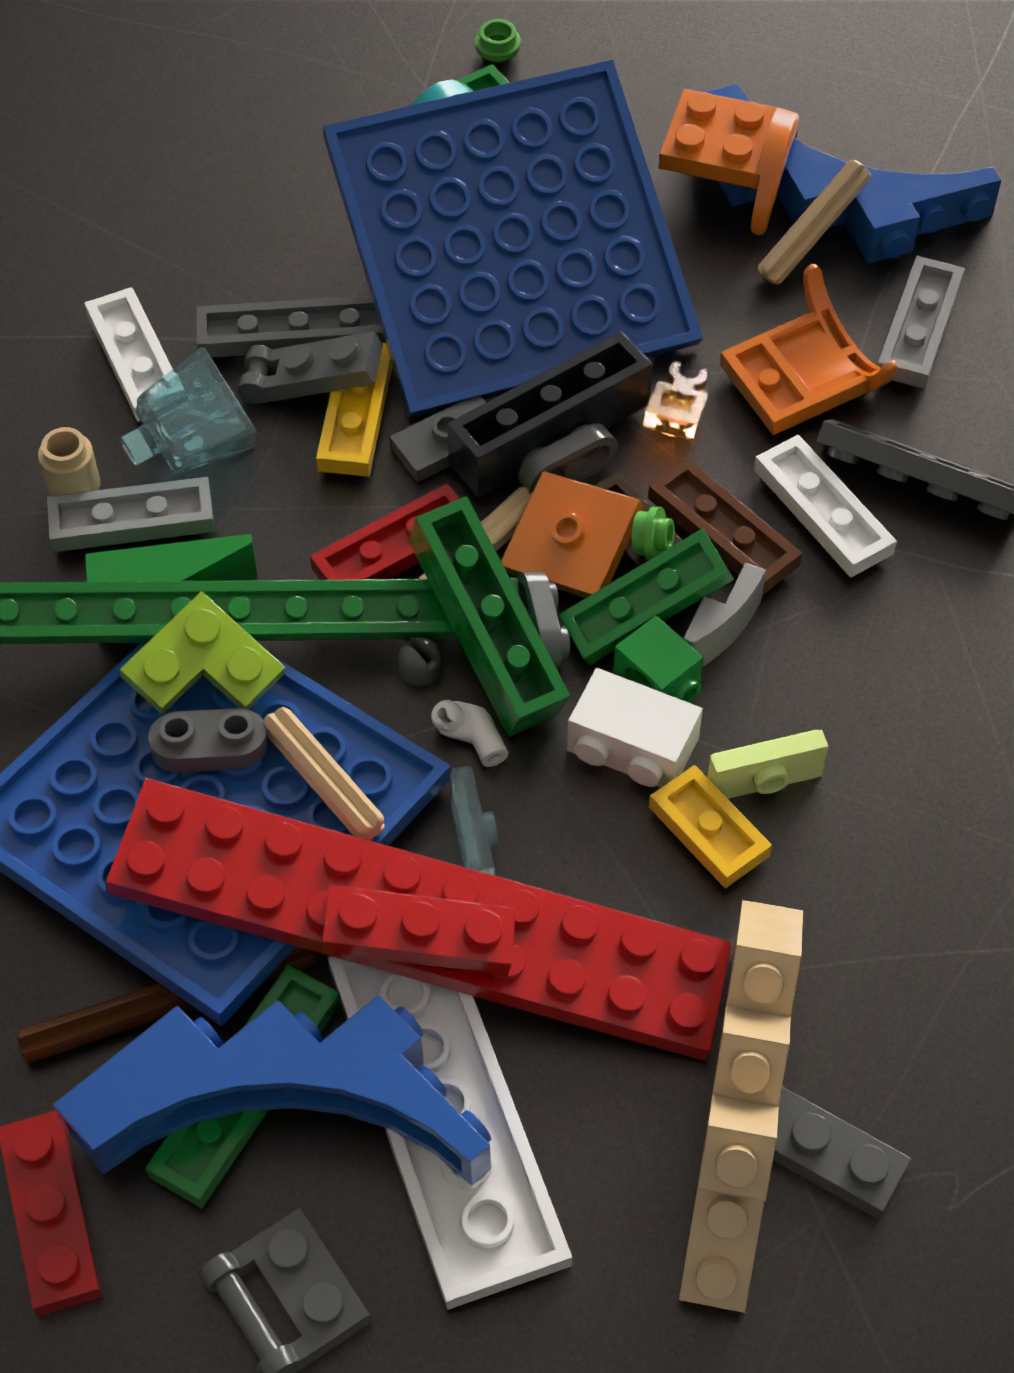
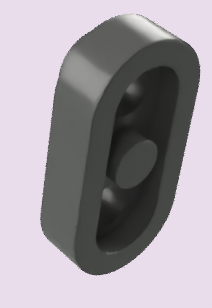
M602 424L581 425L568 436L546 447H539L529 452L521 463L518 482L522 487L527 488L529 494L533 493L543 471L581 482L603 470L613 460L618 450V442Z
M542 571L520 572L516 577L518 578L519 597L558 670L561 660H566L569 656L570 639L567 628L564 626L560 627L558 620V591L556 584L549 582L547 575Z
M241 708L171 712L158 718L152 724L148 733L153 761L160 768L169 772L245 769L258 763L265 756L268 748L267 731L263 719L255 712ZM230 732H242L240 734H230ZM178 734L183 735V736L177 737V738L173 737L174 735H178Z

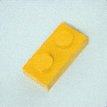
M693 765L650 795L649 808L725 889L770 857L772 844L696 765Z

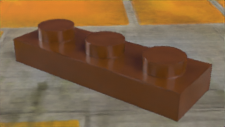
M689 458L683 460L649 485L648 499L657 507H662L665 514L690 535L704 528L725 565L738 576L745 562L765 569L763 594L800 566L802 552Z

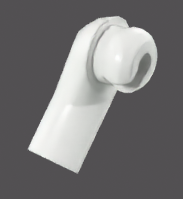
M442 700L434 706L431 712L432 724L441 734L449 738L473 744L484 766H496L508 757L509 752L490 714L483 707L451 700Z

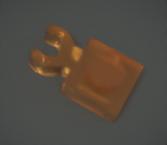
M675 361L670 366L667 382L658 380L646 409L643 427L660 431L669 436L694 440L708 397V393H705L708 371L701 368L697 377L687 378L680 374L681 363Z

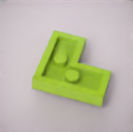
M202 591L120 669V677L162 715L202 676L210 681L238 708L249 710L285 674V666Z

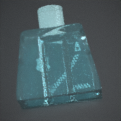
M203 346L140 394L137 398V414L143 425L120 437L125 452L135 466L161 452L171 470L177 474L250 449L254 446L257 430Z

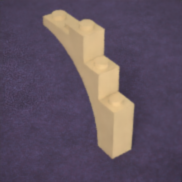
M742 900L706 1136L679 1300L743 1313L746 1310L764 1201H766L777 1140L778 1108L789 1050L791 1013L801 961L803 910Z

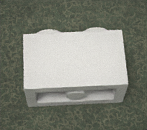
M596 667L568 720L567 751L576 754L578 758L590 765H605L628 774L635 782L641 785L663 787L682 774L699 739L703 708Z

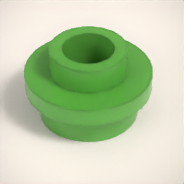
M493 19L485 22L475 37L477 53L484 59L492 62L509 60L515 57L521 48V38L515 26L503 19Z
M652 506L648 512L638 511L633 521V552L635 555L645 556L647 561L673 546L674 522L672 519L666 518L662 507Z

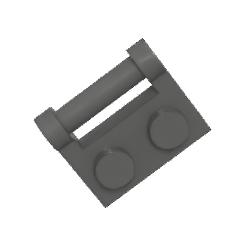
M300 1208L233 1251L224 1252L213 1257L199 1271V1277L208 1291L219 1294L259 1358L260 1362L257 1365L259 1373H297L371 1323L369 1312ZM254 1269L258 1270L300 1336L290 1344L282 1345L241 1279Z

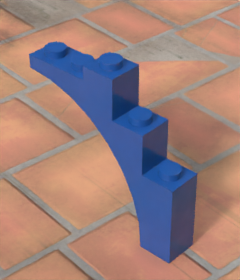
M738 84L704 91L713 95L751 102ZM796 138L793 140L776 195L793 224L847 163V161L811 148ZM864 166L871 173L870 181L829 228L845 224L868 264L888 258H896L913 252L916 235L932 233L939 229L993 216L1002 180L994 167L960 173L912 174L878 170ZM718 181L732 207L755 201L757 189Z
M379 995L325 1039H323L316 1025L304 1013L298 1012L293 1016L279 1000L224 1044L206 1020L199 1017L193 1022L177 1005L53 1104L64 1130L103 1174L146 1145L195 1123L243 1111L291 1108L344 1114L390 1129L435 1154L471 1186L491 1169L489 1144L491 1136L488 1130L473 1113L465 1110L460 1114L445 1099L447 1091L441 1081L430 1069L422 1066L424 1064L421 1042L423 1031L420 1025L406 1009L399 1006L393 1010Z

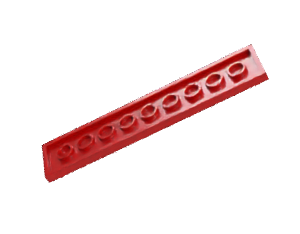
M145 778L106 879V893L318 953H321L329 885L516 908L513 955L508 975L330 953L322 954L702 1061L706 1060L711 1050L732 942L148 778Z

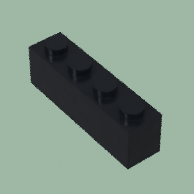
M620 331L447 423L449 465L472 492L480 498L517 478L524 457L532 450L546 447L568 436L581 425L599 423L608 428L649 406L653 363Z

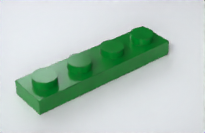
M287 964L245 1026L279 1000L293 1016L298 1012L304 1013L321 1033L341 1004L340 993ZM269 1110L243 1111L195 1123L168 1135L145 1168L148 1177L196 1206L203 1208Z

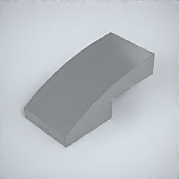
M745 562L725 604L704 596L683 638L704 657L703 666L726 650L753 618L762 600L766 575L765 569Z

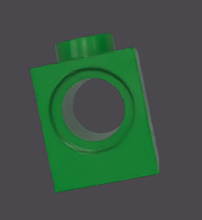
M656 615L615 646L613 674L691 703L697 697L702 687L701 675L704 657Z

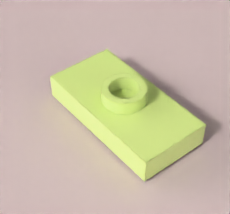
M817 729L710 755L707 778L728 799L754 792L762 794L774 793L785 788L788 784L822 777L829 746L822 729Z

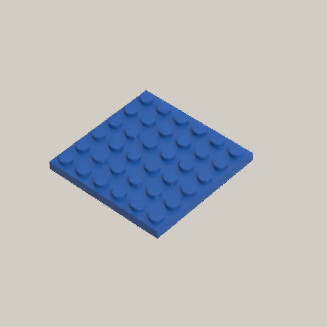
M613 59L323 126L322 135L409 419L445 410L463 400L479 396L485 400L500 396L620 331L647 358L699 345L702 341L703 336Z
M148 642L140 643L0 773V872L214 1022L223 1026L296 946L106 893V879L145 778L353 835L268 737V748L265 756L249 768L178 773L166 771L156 765L151 756L148 733L150 727L158 718L177 711L235 709L238 707L202 676L162 715L120 677V669ZM277 659L285 666V674L249 710L258 714L264 721L268 714L274 713L280 707L290 709L382 813L385 828L380 835L373 837L370 841L389 846L451 779V765ZM230 732V734H240V733H242V732ZM178 734V735H174L173 737L177 738V737H181V736H183V735Z

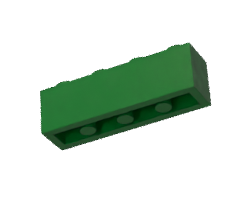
M465 496L417 516L409 543L508 737L559 715L570 694L468 497Z

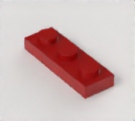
M447 483L310 556L311 569L320 580L391 579L419 564L409 543L415 518L460 498Z
M329 885L321 953L508 975L512 965L516 908Z
M52 1111L0 1126V1145L32 1307L37 1317L102 1298L103 1295L68 1133L64 1130L57 1112Z

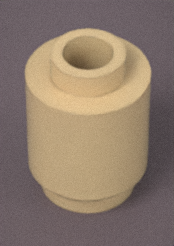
M70 427L57 428L45 435L38 451V459L49 495L57 496L99 490L100 477L90 441L78 430Z

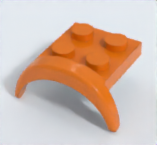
M684 89L659 153L658 168L757 189L751 231L755 235H763L769 224L794 138L797 139L799 115L782 108Z
M816 264L806 267L803 276L809 313L721 352L720 366L772 435L888 384L893 379L897 369V364L894 360L887 362L882 367L875 365L857 348L833 308L825 287L822 271Z

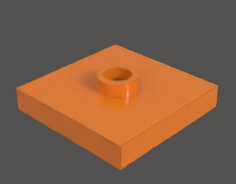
M543 471L501 562L507 574L517 577L520 572L542 571L547 575L549 582L556 584L557 590L587 598L610 584L632 536L635 515L638 511H643L644 507L640 499Z

